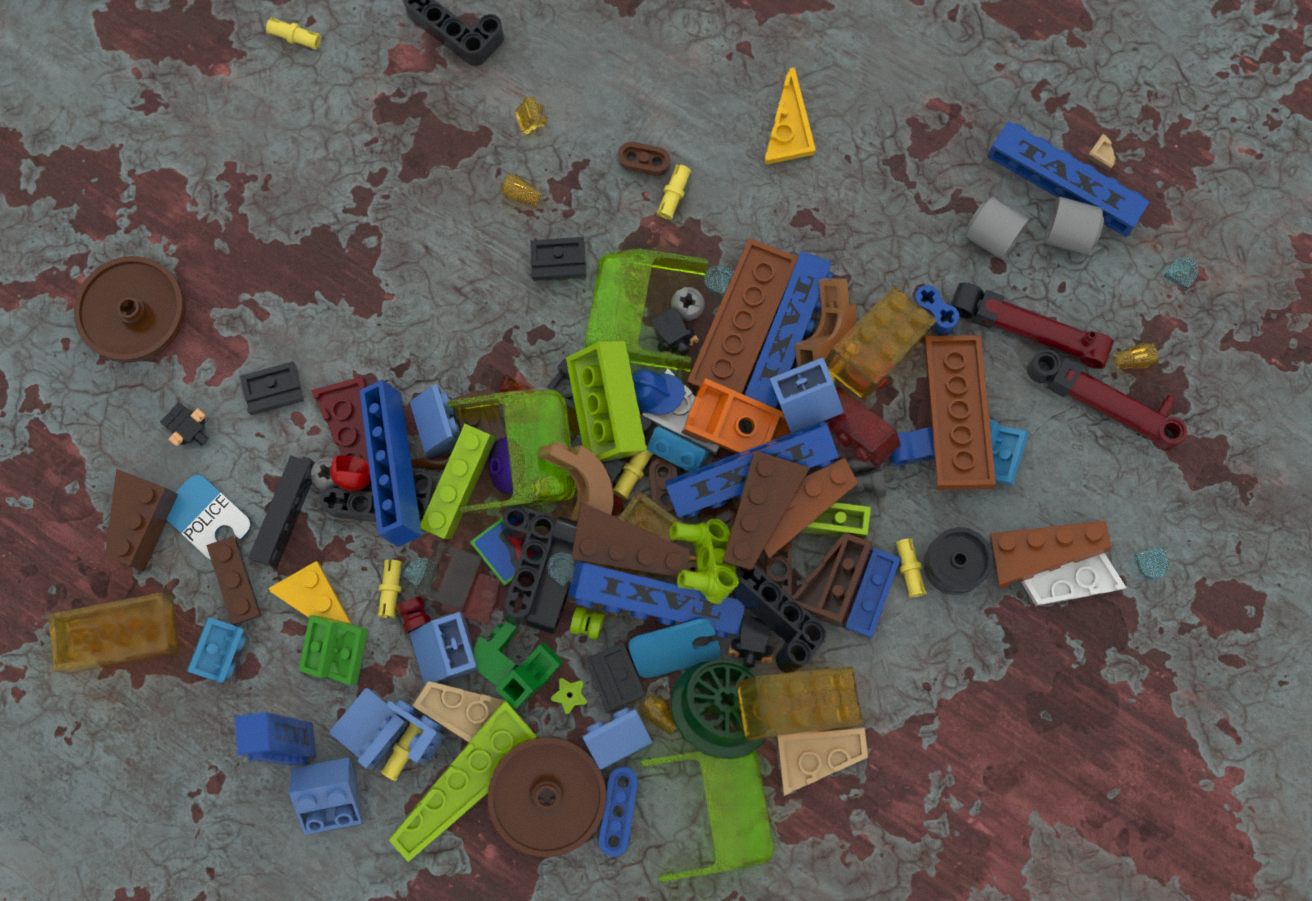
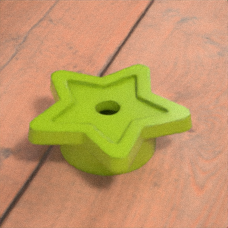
M560 678L559 691L551 697V701L562 704L566 715H569L577 705H587L588 701L581 693L584 681L580 680L571 684L564 678ZM569 692L573 695L571 698L567 697Z

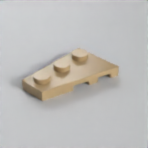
M427 681L412 707L466 742H469L504 700Z
M865 728L777 736L784 796L868 758Z

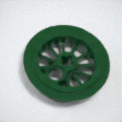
M720 659L696 664L678 678L672 690L670 701L671 713L677 729L689 744L707 755L726 759L748 755L763 744L770 732L773 714L767 689L761 678L742 663ZM719 679H723V686L721 685ZM730 680L736 683L733 688L730 687ZM739 686H741L744 689V691L737 692L736 690ZM698 688L705 694L694 693V689ZM694 703H702L699 709H696ZM746 709L755 710V711H754V714H752L751 712H749V711L746 710ZM703 713L711 714L715 720L707 721L703 717ZM741 718L748 722L751 726L749 728H746ZM730 719L737 732H730ZM721 723H722V731L717 729L718 726H719Z

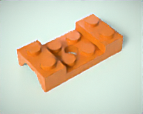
M707 378L700 384L681 433L706 444L710 442L735 454L791 433L782 411ZM745 419L752 424L750 434H744L739 430L738 424L740 420Z

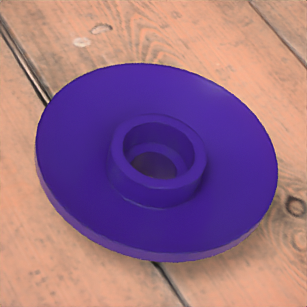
M501 438L496 441L489 455L488 467L491 481L495 488L502 493L515 492L521 486L525 476L526 464L523 450L519 443L512 438Z

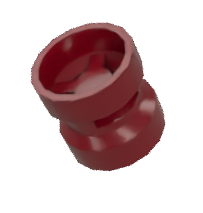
M423 597L412 598L396 606L398 615L402 616L404 620L402 626L405 634H409L431 621L430 616L424 611L426 605Z

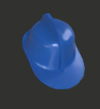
M646 369L636 370L632 373L640 412L656 415L668 414L682 403L685 389L683 383L676 376L652 372Z

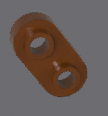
M627 142L619 148L618 161L626 170L661 176L670 168V155L663 148L637 142ZM629 156L636 157L634 161L627 160ZM655 161L662 163L660 166L653 165Z
M659 457L651 463L649 468L652 503L657 511L668 514L675 511L672 501L669 504H663L661 498L669 496L665 481L678 476L677 467L675 464ZM661 469H666L668 471V475L666 477H660L658 475V471Z

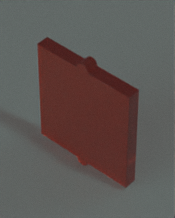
M454 566L449 584L445 586L446 594L441 611L450 614L461 612L465 618L488 624L493 607L498 603L496 597L501 581L497 577Z

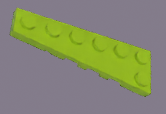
M506 700L499 705L389 837L391 844L408 862L488 793L493 771L501 758L510 749L523 741L538 737Z

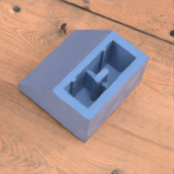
M823 357L770 378L791 433L844 413Z
M436 384L410 401L424 453L428 458L451 453L461 433L455 418L451 417V415L455 414L451 399H449L447 392H441Z
M461 612L432 620L409 633L424 686L427 681L440 684L479 671L474 657V646L467 622Z
M628 707L612 715L613 721L606 725L602 721L595 723L586 729L588 734L582 736L601 771L653 744L636 709L631 712Z
M349 757L292 768L289 795L304 835L362 824L357 778Z

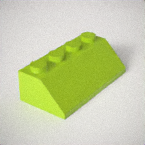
M625 341L597 342L566 357L582 445L590 450L601 463L630 457L646 451L645 437Z

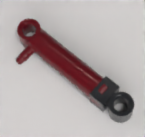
M965 282L958 284L950 305L957 309L960 318L973 319V323L988 329L992 326L1073 356L1078 358L1079 362L1087 367L1094 369L1105 368L1114 344L1113 339L1109 336L1094 331L1085 332L1004 301L1005 296L990 290H986L984 293L980 287Z
M1043 349L1037 352L1028 364L1027 372L1034 382L1046 383L1050 381L1047 389L1062 397L1069 395L1145 436L1158 449L1170 450L1186 438L1187 427L1180 418L1168 417L1176 400L1173 395H1168L1159 410L1156 411L1081 371L1083 366L1070 359L1065 358L1061 363L1058 354L1052 350ZM1038 362H1045L1049 366L1050 371L1042 370ZM1164 428L1172 431L1173 439L1165 435Z

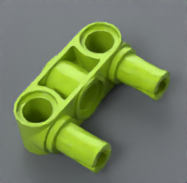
M711 519L707 523H697L696 525L675 521L670 527L671 540L690 542L694 545L697 559L696 564L699 571L697 573L681 570L677 578L678 587L700 591L711 603H722L739 583V579L736 576V567L722 563L730 535L727 525L718 519Z

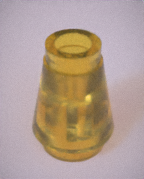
M510 173L507 175L500 190V193L504 194L507 199L533 206L537 205L542 192L538 191L519 175L515 174L514 176Z
M1144 341L1114 353L1117 369L1152 368V365L1159 362L1154 342L1147 343Z
M652 692L638 707V710L642 713L641 717L666 731L669 735L677 728L671 709L661 695L657 696Z

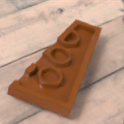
M845 458L804 477L763 549L768 560L858 484Z
M1106 521L991 533L990 535L999 589L1009 586L1012 582L1018 580L1025 581L1047 570L1051 572L1060 569L1062 565L1073 561L1077 563L1111 550Z

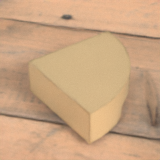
M1102 134L1087 156L1089 160L1107 171L1111 170L1115 162L1114 150L1110 139Z

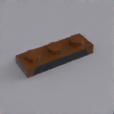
M231 536L206 545L231 624L238 625L262 616L237 538Z

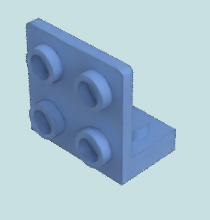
M368 688L363 690L330 730V734L359 758L357 761L366 769H374L407 729L410 722L387 707V703Z
M399 699L395 703L389 700L386 704L387 707L424 730L421 735L416 734L410 742L408 749L411 751L407 757L416 763L427 765L446 737V734L440 731L443 726L424 715L422 718L418 717L417 713L419 711L407 702Z

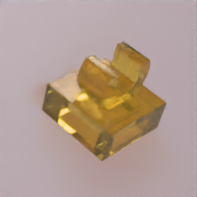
M525 97L515 110L522 134H532L537 126L542 127L549 120L548 117H541L540 113L544 110L545 106L537 104L535 97Z

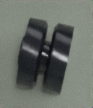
M955 527L944 531L929 545L924 555V571L927 579L936 589L950 595H961L971 592L988 578L993 567V553L989 543L980 533L970 528ZM960 559L962 564H957L955 560Z

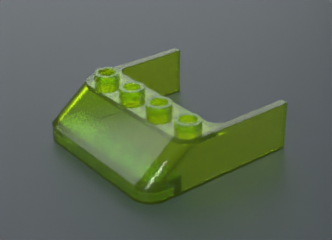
M640 248L605 254L599 263L585 337L586 347L603 341H625L629 362L690 372L691 357L644 350L640 348L638 341L652 267L707 275L708 259Z
M520 390L448 401V406L455 410L503 404L513 484V495L509 500L459 507L460 513L473 514L507 509L513 505L525 507L561 502L570 499L574 495L576 486L570 474L562 468L537 457L541 446L553 444V442H559L571 448L566 402L559 392L555 390Z
M697 751L640 761L642 768L693 759L699 761L702 769L716 861L713 866L659 874V882L764 864L771 859L774 853V846L756 751L742 757L730 759L713 757Z

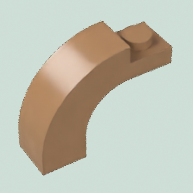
M824 278L819 280L821 299L820 323L816 332L809 339L795 343L797 367L823 357L829 369L839 362L847 351L854 334L857 316V305L849 303L847 279Z
M559 442L541 446L537 457L562 468L570 474L575 482L577 502L570 520L577 522L581 502L607 514H612L613 490L609 475L601 461L590 450L582 445L569 448Z

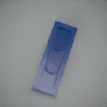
M873 548L845 624V629L868 638L873 637L900 562V557Z

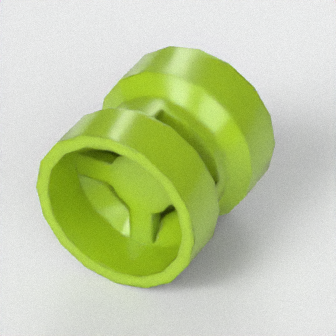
M577 606L571 622L570 634L578 636L586 634L590 639L598 641L605 613L599 611L592 613L588 612L584 607Z

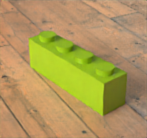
M464 424L421 521V529L443 539L453 538L497 437Z
M835 503L813 523L802 530L801 533L841 538L844 533H848L865 540L868 535L871 507Z

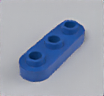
M627 767L616 768L610 774L608 780L599 846L604 854L611 857L623 854L629 844L638 778L635 772ZM622 776H626L629 779V785L625 788H621L618 785V780ZM616 806L624 808V815L622 817L614 815L613 810ZM613 835L617 836L620 840L617 847H612L609 844V838Z

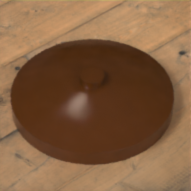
M139 256L116 258L95 269L81 285L74 304L76 329L87 346L106 359L123 363L143 361L162 352L178 335L185 318V296L178 280L160 263Z
M553 736L528 739L510 749L495 767L488 788L489 814L497 832L513 848L537 857L560 856L584 844L599 826L606 804L604 779L593 757L576 743Z

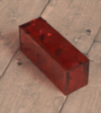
M837 386L836 391L844 413L824 422L828 425L829 431L831 430L836 434V438L843 446L848 447L850 445L863 462L869 461L878 467L901 446L897 431L848 392Z

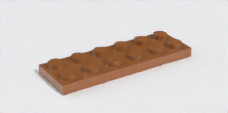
M751 238L748 239L687 380V385L699 389L701 382L707 378L736 392L743 393L799 257Z
M981 335L925 336L936 489H995L996 480Z

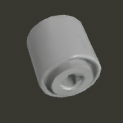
M990 197L987 202L984 201L969 222L966 239L1003 261L1022 235L1030 218L997 198Z
M1058 197L1047 224L1044 244L1088 255L1091 249L1096 246L1104 223V217H1102L1103 209Z

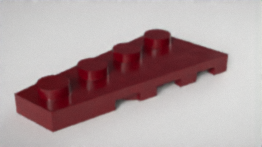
M358 377L311 390L314 398L318 401L324 420L327 421L332 432L331 436L334 443L338 446L341 455L355 456L368 460L359 390L367 387L366 379ZM370 483L365 488L372 487V484Z

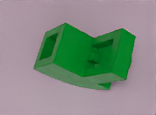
M507 621L504 625L502 623L498 624L492 631L490 637L493 639L490 643L480 636L474 648L477 669L497 687L514 668L518 667L513 661L502 654L503 650L519 632L517 627Z
M543 642L538 645L523 664L514 668L495 690L516 710L531 700L551 680L552 675L560 668L564 661Z

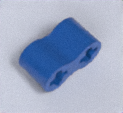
M925 285L917 290L911 304L913 312L928 320L931 330L936 335L948 336L951 334L959 321L957 309L944 303L940 298L938 290L933 286ZM940 319H941V320L948 319L949 322H948V321H945L944 323H942V322L940 321Z
M931 427L911 432L895 433L885 437L891 466L934 459Z

